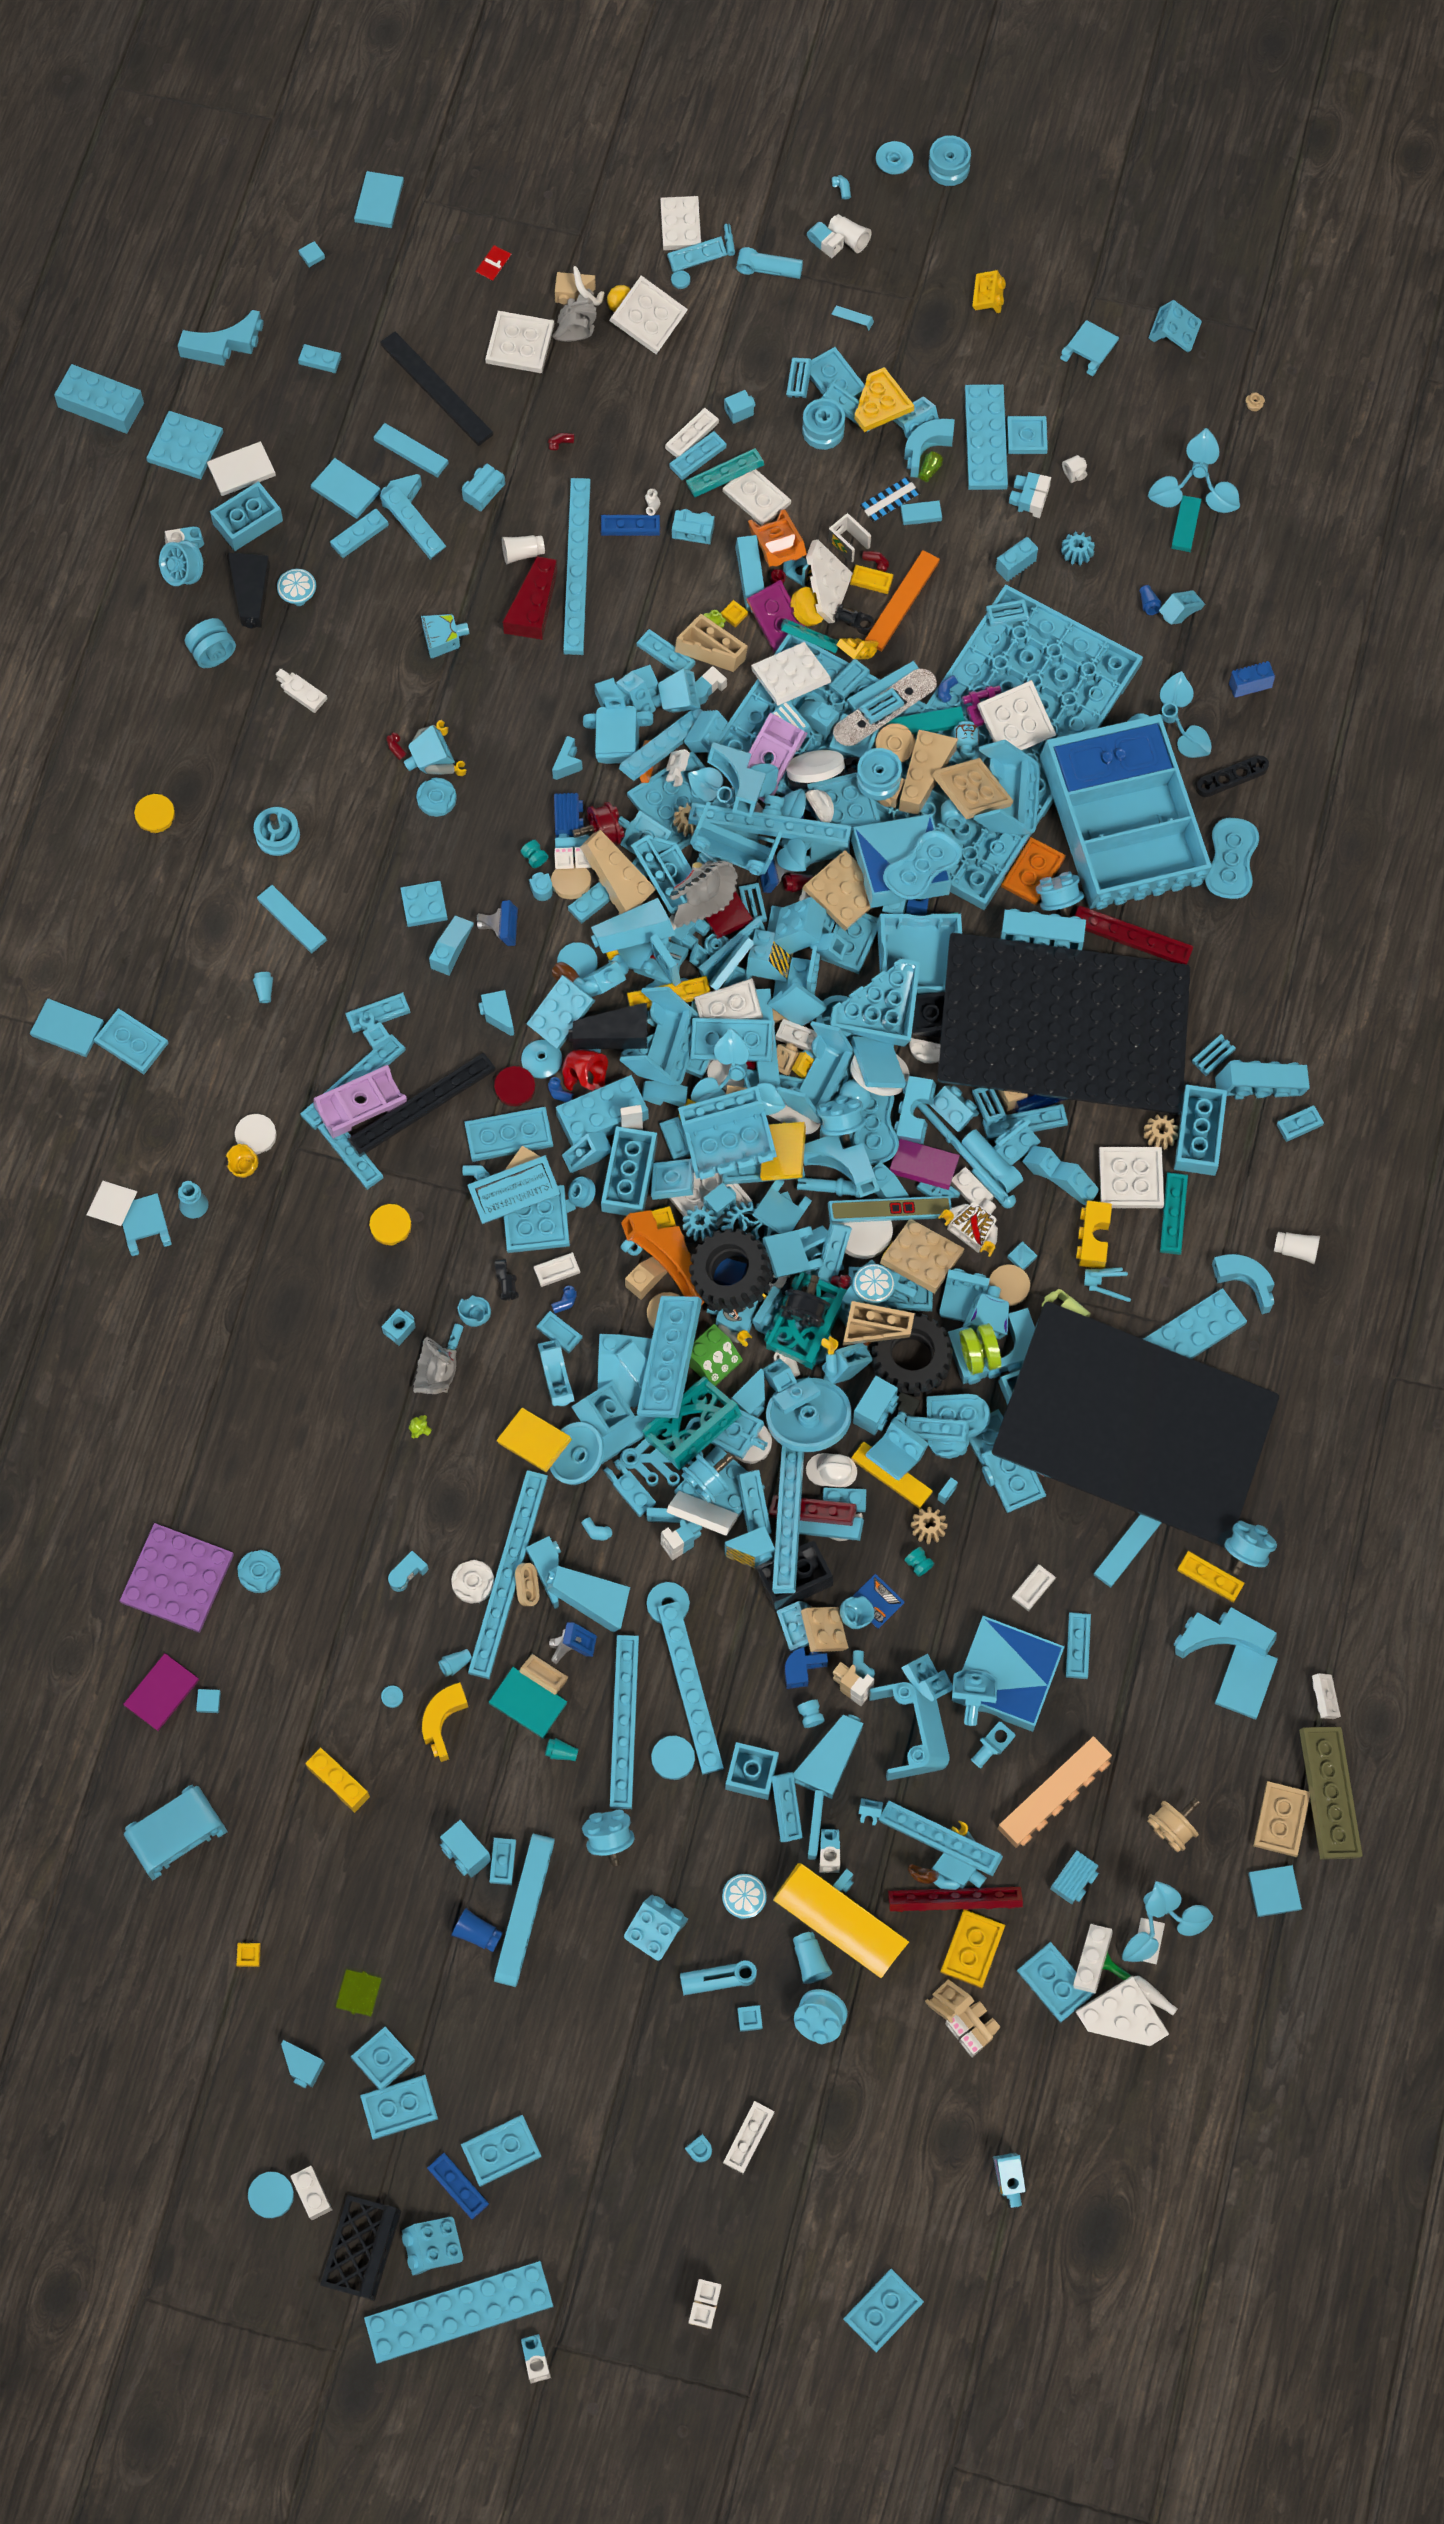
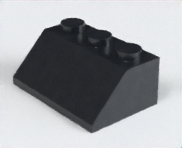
M814 1540L798 1547L795 1593L774 1594L772 1590L774 1558L756 1566L765 1593L775 1612L834 1586L833 1575Z

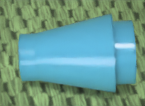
M259 972L254 974L253 982L259 1003L271 1002L273 984L271 973Z
M465 1649L443 1656L442 1660L438 1663L446 1677L449 1675L453 1676L472 1660V1656Z

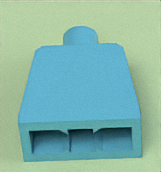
M682 669L659 682L660 694L652 697L655 707L662 706L663 710L672 713L701 708L694 672Z

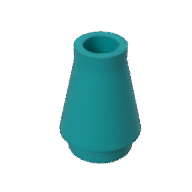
M557 1738L554 1740L549 1739L545 1751V1756L557 1760L576 1761L578 1748H574Z

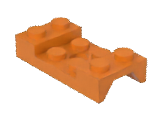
M785 509L780 511L777 521L760 526L753 520L748 521L751 535H757L758 544L769 567L779 566L783 562L798 560L802 556L807 555L804 541Z

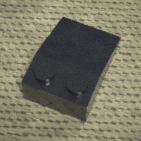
M945 992L916 995L912 1026L913 1035L941 1037Z

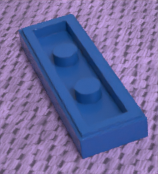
M601 515V536H660V515Z
M445 2153L427 2167L472 2220L489 2205Z

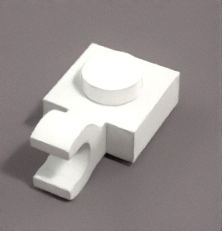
M685 749L670 753L666 768L669 774L666 777V781L671 782L675 780L674 787L682 785L681 771H685L688 765L690 753Z

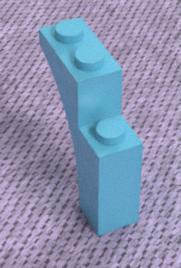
M252 310L238 324L217 332L197 333L183 330L178 343L180 357L224 366L226 359L230 358L231 350L252 354L253 348L257 347L258 332L263 329L260 311Z
M713 742L707 762L720 770L730 781L735 792V803L732 812L752 818L766 774L748 768L751 758L750 753Z
M829 1135L805 1144V1166H827L844 1173L856 1186L860 1198L880 1191L863 1143L843 1149L839 1137Z
M1232 1607L1228 1613L1224 1612L1218 1623L1197 1612L1194 1618L1190 1617L1185 1625L1187 1630L1183 1636L1180 1634L1174 1643L1175 1654L1184 1658L1193 1651L1205 1646L1231 1644L1243 1646L1266 1657L1276 1641L1277 1633Z

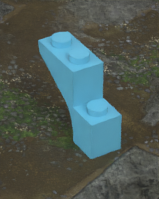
M1033 1145L1022 1161L1034 1175L1051 1180L1083 1205H1086L1087 1201H1093L1099 1192L1098 1187L1078 1164L1060 1161L1050 1148Z

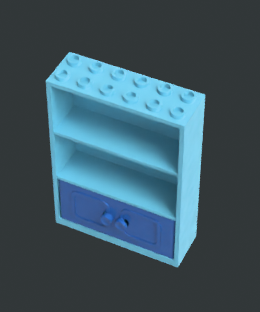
M1161 714L1046 741L1040 754V759L1089 909L1096 908L1099 910L1114 903L1121 905L1127 902V900L1134 899L1137 901L1144 899L1147 895L1159 896L1165 893V891L1172 890L1175 892L1183 889L1185 886L1197 887L1203 883L1212 866Z

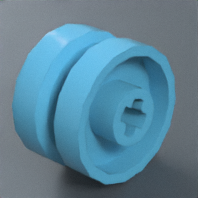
M957 136L938 138L930 149L929 174L934 181L944 186H955L962 183L967 178L970 170L971 149L968 143Z
M825 398L809 403L803 413L802 434L805 441L816 449L824 450L834 448L841 442L844 437L845 413L839 403Z
M214 618L197 624L188 632L184 640L195 661L202 668H211L223 663L233 654L236 648V643L227 632L223 622Z
M874 748L862 755L857 767V786L863 795L876 801L886 800L895 795L899 790L902 775V765L898 756L891 750L884 748Z

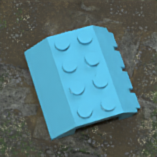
M758 1086L678 1108L696 1179H706L715 1176L716 1173H719V1175L735 1171V1168L738 1167L739 1169L755 1165L756 1162L760 1164L777 1157Z

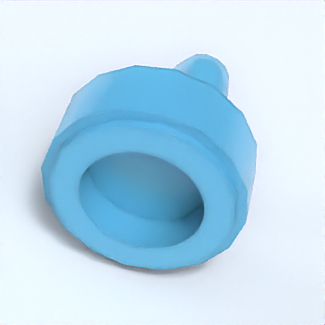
M627 1239L621 1245V1249L625 1253L628 1252L633 1256L640 1254L643 1248L637 1245L638 1248L632 1250L631 1248L636 1243L627 1241Z

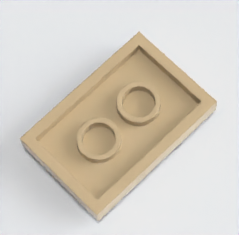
M1267 1781L1253 1846L1297 1857L1310 1793Z

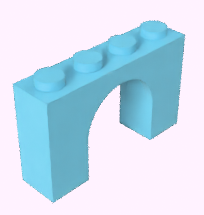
M1028 1308L1008 1314V1327L1014 1341V1349L1010 1354L1001 1358V1368L989 1370L984 1364L982 1373L971 1375L963 1357L959 1336L961 1330L968 1329L969 1327L965 1326L948 1332L947 1337H950L953 1358L962 1384H975L985 1377L991 1379L1000 1376L1002 1372L1009 1371L1011 1373L1021 1369L1035 1330Z

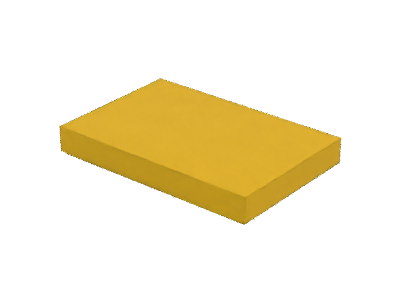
M805 1122L770 1124L769 1128L777 1157H774L771 1161L761 1163V1180L802 1178L806 1133Z
M521 1408L499 1436L497 1442L544 1472H547L572 1439L569 1435Z
M963 1910L941 1973L983 1988L1005 1925L968 1910Z

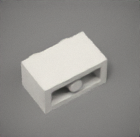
M312 2166L291 2175V2179L311 2220L332 2211V2207Z

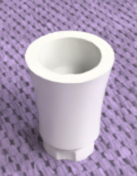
M839 214L831 219L828 229L835 234L839 233L844 236V243L856 253H860L867 246L871 238L870 229L860 226Z
M542 536L502 537V549L506 564L545 554Z
M1278 1232L1274 1252L1315 1264L1320 1236Z

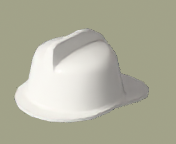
M822 1453L813 1456L808 1461L806 1474L814 1484L841 1488L847 1487L855 1481L857 1467L847 1456Z

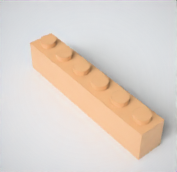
M1093 1736L1000 1823L998 1830L1015 1848L1020 1844L1025 1846L1032 1839L1031 1834L1036 1829L1041 1831L1048 1824L1046 1819L1051 1815L1057 1816L1063 1810L1062 1804L1064 1802L1074 1800L1079 1795L1077 1790L1081 1786L1087 1787L1095 1779L1093 1775L1098 1770L1102 1773L1111 1764L1109 1760L1112 1755Z

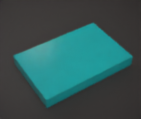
M512 1667L489 1701V1704L544 1739L567 1705V1701L558 1695H554Z

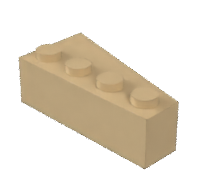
M923 730L918 731L900 798L899 811L919 815L931 791L937 784L936 780L932 777L935 770L947 767L949 760L957 750L958 738Z
M601 830L593 833L580 846L592 869L595 870L600 878V883L607 890L611 902L618 909L619 915L640 906L656 889Z

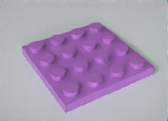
M154 1523L120 1602L200 1633L234 1553Z

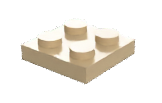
M838 1607L805 1608L801 1610L811 1652L844 1651L848 1649Z

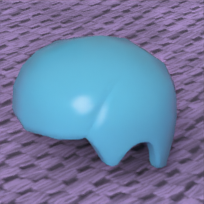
M855 1079L845 1082L840 1088V1096H848V1100L858 1099L862 1102L863 1108L861 1110H864L871 1102L870 1092L860 1086Z
M474 1295L467 1300L461 1299L457 1307L460 1319L471 1327H477L486 1323L491 1316L489 1303L484 1298L475 1297Z
M864 1596L849 1597L840 1605V1617L843 1623L851 1629L863 1628L874 1619L875 1611L873 1605Z

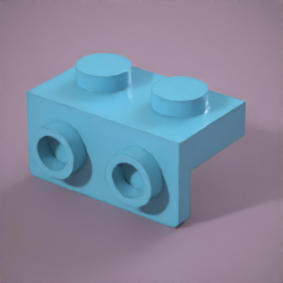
M944 1086L934 1097L930 1106L957 1132H961L974 1116H978L977 1106L971 1100L964 1099L961 1096V1090L956 1086Z

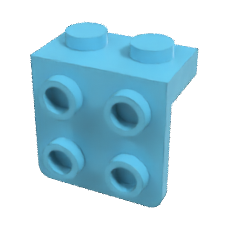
M949 1269L939 1312L940 1316L965 1322L975 1298L981 1293L987 1294L990 1278H986L985 1275L979 1273L974 1275L968 1274L961 1269Z
M651 1895L641 1905L625 1932L624 1938L659 1961L663 1958L676 1934L685 1926L688 1918L680 1910L665 1904L662 1898Z
M452 2217L413 2224L402 2230V2241L406 2247L407 2262L412 2276L433 2268L457 2264L463 2261L455 2221Z

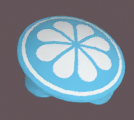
M303 569L286 571L277 582L279 596L284 601L296 606L304 605L314 595L316 590L314 577Z
M879 1264L863 1266L856 1272L853 1279V1290L857 1296L872 1305H879L887 1300L895 1289L893 1274L889 1269Z
M740 1874L731 1878L726 1883L722 1894L725 1908L739 1919L751 1918L760 1913L765 1906L767 1898L763 1883L758 1878L749 1874Z

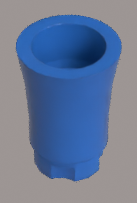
M465 1908L451 1936L493 1952L503 1932L495 1929L496 1927L480 1919Z

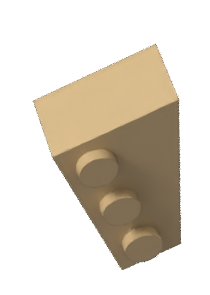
M700 614L677 637L675 652L734 672L745 661L748 646Z
M852 1301L843 1345L908 1338L911 1334L915 1313Z

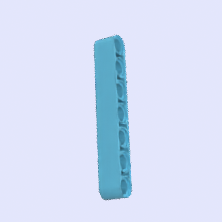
M532 1834L494 1982L516 1987L518 1984L554 1846V1838Z

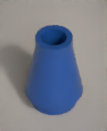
M1145 585L1139 590L1143 611L1148 615L1157 614L1161 609L1162 603L1151 587Z

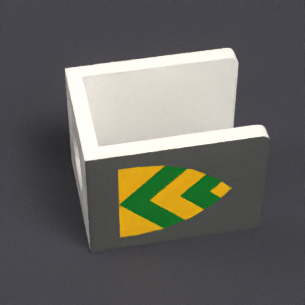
M847 513L829 528L828 542L852 563L854 561L855 549L841 534L847 530L866 549L870 548L871 534Z

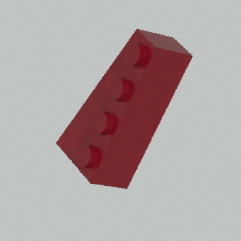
M536 558L503 621L504 634L543 640L557 575L556 559Z

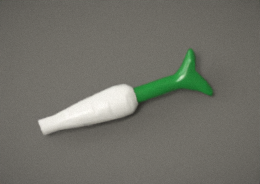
M1107 1951L1102 1970H1109L1122 1980L1131 1977L1129 1973L1112 1961ZM1133 1976L1151 2004L1167 2011L1171 2015L1176 2013L1178 2008L1172 2005L1148 1981L1141 1976Z

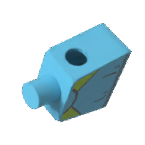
M452 614L421 616L430 658L458 649L460 647L459 636L469 634L468 624L456 625Z

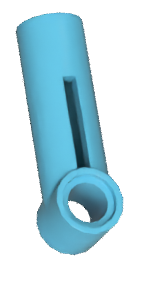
M745 247L739 251L736 269L738 272L746 275L758 272L800 279L803 260L762 254L753 248Z
M976 1129L971 1131L962 1140L961 1144L1007 1194L1023 1182L1020 1172L1014 1166L1009 1165Z
M741 1961L737 1964L680 1973L683 1996L741 1985L749 1986L756 1979V1967L750 1961ZM743 1968L749 1969L752 1973L747 1979L739 1975L740 1970ZM734 1975V1976H731V1977H725V1978H720V1979H714V1980L704 1981V1980H707V1979H713V1978H718V1977H724V1976Z

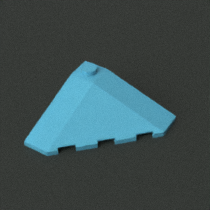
M900 958L891 969L882 971L871 979L872 982L864 988L861 986L849 995V999L842 1004L839 1002L833 1006L830 1026L838 1027L842 1031L879 1042L905 1047L911 1041L920 962Z
M600 1334L598 1389L613 1381L628 1406L634 1409L639 1404L642 1389L615 1354L633 1341L648 1360L652 1339L627 1335Z

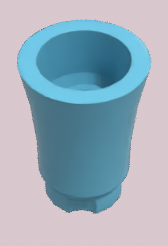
M191 1181L183 1182L182 1186L178 1189L180 1211L188 1218H199L206 1213L208 1200L197 1184Z
M805 1932L793 1938L794 1949L798 1957L804 1984L820 1981L832 1974L813 1932Z

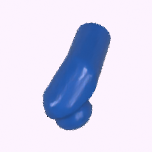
M566 1286L563 1290L562 1300L551 1304L554 1314L573 1306L577 1297L573 1286Z

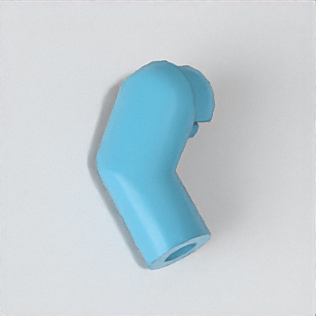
M842 175L832 177V186H839L842 199H850L849 181Z

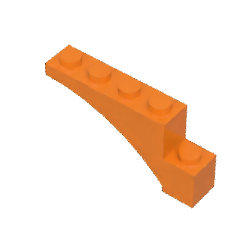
M651 1210L629 1213L621 1222L627 1241H633L651 1254L671 1275L684 1297H700L690 1279L692 1275L689 1272V1266L693 1265V1263L691 1262V1254L688 1252L685 1237L680 1227L658 1229L656 1219L653 1217Z

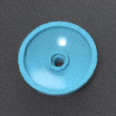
M576 1422L560 1430L569 1435L572 1440L550 1467L554 1477L568 1485H577L589 1480L601 1466L605 1452L601 1433L588 1423Z

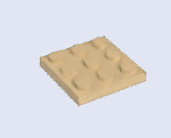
M980 758L935 770L932 775L966 820L973 818L975 815L1011 807L1014 802Z
M846 850L802 888L810 897L826 909V913L844 931L871 909L864 887L862 870L857 861Z
M909 1220L881 1258L880 1264L935 1294L947 1277L949 1269L951 1270L963 1254L964 1248L916 1221Z

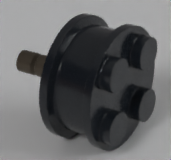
M816 1275L811 1276L806 1292L793 1289L786 1290L787 1300L785 1306L780 1308L782 1318L799 1321V1325L805 1328H811V1326L820 1328V1326H824L823 1316L825 1310L830 1308V1303L814 1295L820 1277Z

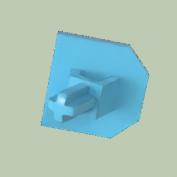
M964 1669L953 1676L952 1698L965 1699V1725H977L981 1701L996 1703L997 1678L987 1671Z

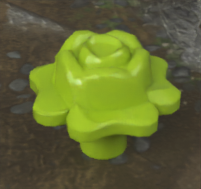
M717 610L704 614L705 617L721 628L724 627L726 619Z
M421 1415L419 1418L415 1417L411 1420L409 1430L412 1432V1438H418L422 1434L428 1436L431 1433V1428L427 1426L426 1415Z

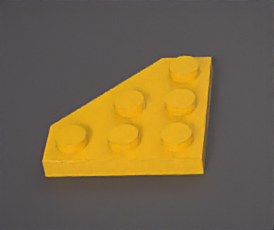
M884 367L868 374L854 419L861 429L866 432L913 412L914 404Z

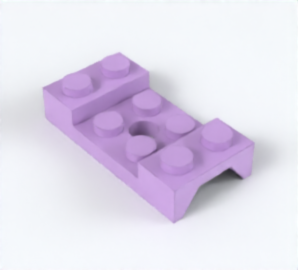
M770 713L749 751L751 758L748 768L750 769L758 764H766L764 762L765 754L772 753L774 760L770 764L776 766L779 770L778 785L796 750L800 749L808 733ZM776 785L775 790L770 795L774 796L779 786ZM759 797L758 799L764 802L765 797Z
M386 1065L315 1097L314 1107L332 1138L351 1131V1127L385 1111L387 1113L391 1112L405 1103L407 1097L400 1093L392 1079L390 1068ZM363 1096L366 1102L359 1104L355 1101V1098Z

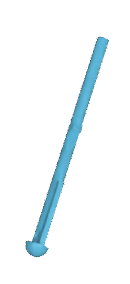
M926 1104L918 1105V1109L946 1138V1141L951 1143L973 1168L972 1173L1004 1208H1012L1016 1203L1015 1196H1009Z

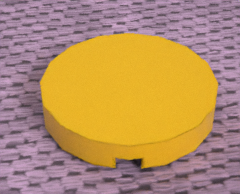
M803 587L795 591L791 599V608H794L795 612L793 614L801 624L809 627L822 622L824 618L816 610L815 604H818L816 592L813 593L810 587Z
M147 795L135 807L134 814L137 824L141 829L151 833L163 832L171 826L175 818L172 802L163 795Z
M387 1204L374 1211L369 1225L372 1235L378 1242L384 1245H395L408 1237L412 1224L410 1216L404 1208L395 1204Z

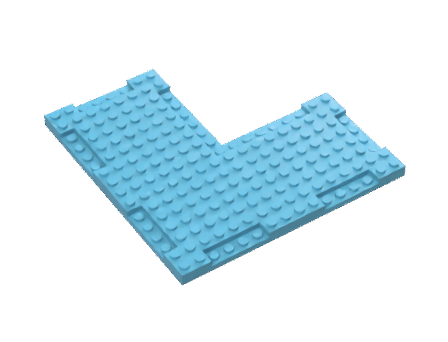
M1005 584L992 605L1025 599L1029 620L990 627L988 613H986L942 680L943 682L954 675L958 681L950 689L951 700L943 703L941 698L938 697L937 688L927 704L918 701L895 718L961 706L965 721H970L966 710L972 704H963L962 697L968 695L969 692H979L985 690V687L1000 685L1002 693L1032 680L1056 733V736L1050 739L1100 728L1115 702L1123 694L1138 671L1143 657ZM1022 607L1011 608V610L1020 609ZM1004 610L994 611L992 613L1004 612ZM791 634L786 636L774 654L776 655L805 642L829 674L831 682L850 664L817 645ZM869 674L844 700L829 689L830 683L789 702L797 711L806 700L824 702L839 712L840 721L843 713L850 715L854 712L848 705L847 699L880 679ZM757 679L724 728V731H722V734H720V737H718V744L749 753L766 718L780 706H777L759 679ZM988 698L980 699L979 701L983 702ZM986 724L978 726L979 745L973 748L971 752H961L960 748H957L947 767L980 758L989 769L991 759L979 751L980 746L994 743ZM810 727V736L804 739L800 749L796 750L793 758L811 751L829 750L834 736L833 731L826 738ZM954 729L934 733L953 737ZM1046 741L1023 750L1024 753L1038 763L1040 769L1036 826L1054 802L1040 759V754ZM772 753L765 754L764 762L766 764L772 763L774 755ZM912 755L907 761L901 763V778L906 779ZM853 764L852 768H854V770H857V767L855 766V764ZM785 771L777 785L779 787L776 794L782 797L793 792L788 786L787 771ZM938 783L931 791L919 815L899 811L900 799L896 808L885 807L880 802L874 800L881 822L932 814L936 830L953 837L960 844L963 852L960 862L948 869L952 880L950 892L983 910L988 906L1002 884L1006 873L1032 834L992 832L975 821L974 817L967 819L966 823L957 829L945 826L941 821V806L950 798ZM806 799L805 809L811 812L812 817L816 818L813 808Z

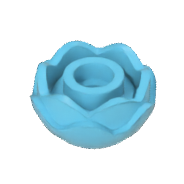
M711 934L705 939L704 949L708 955L712 956L729 940L725 936L717 939L714 934Z

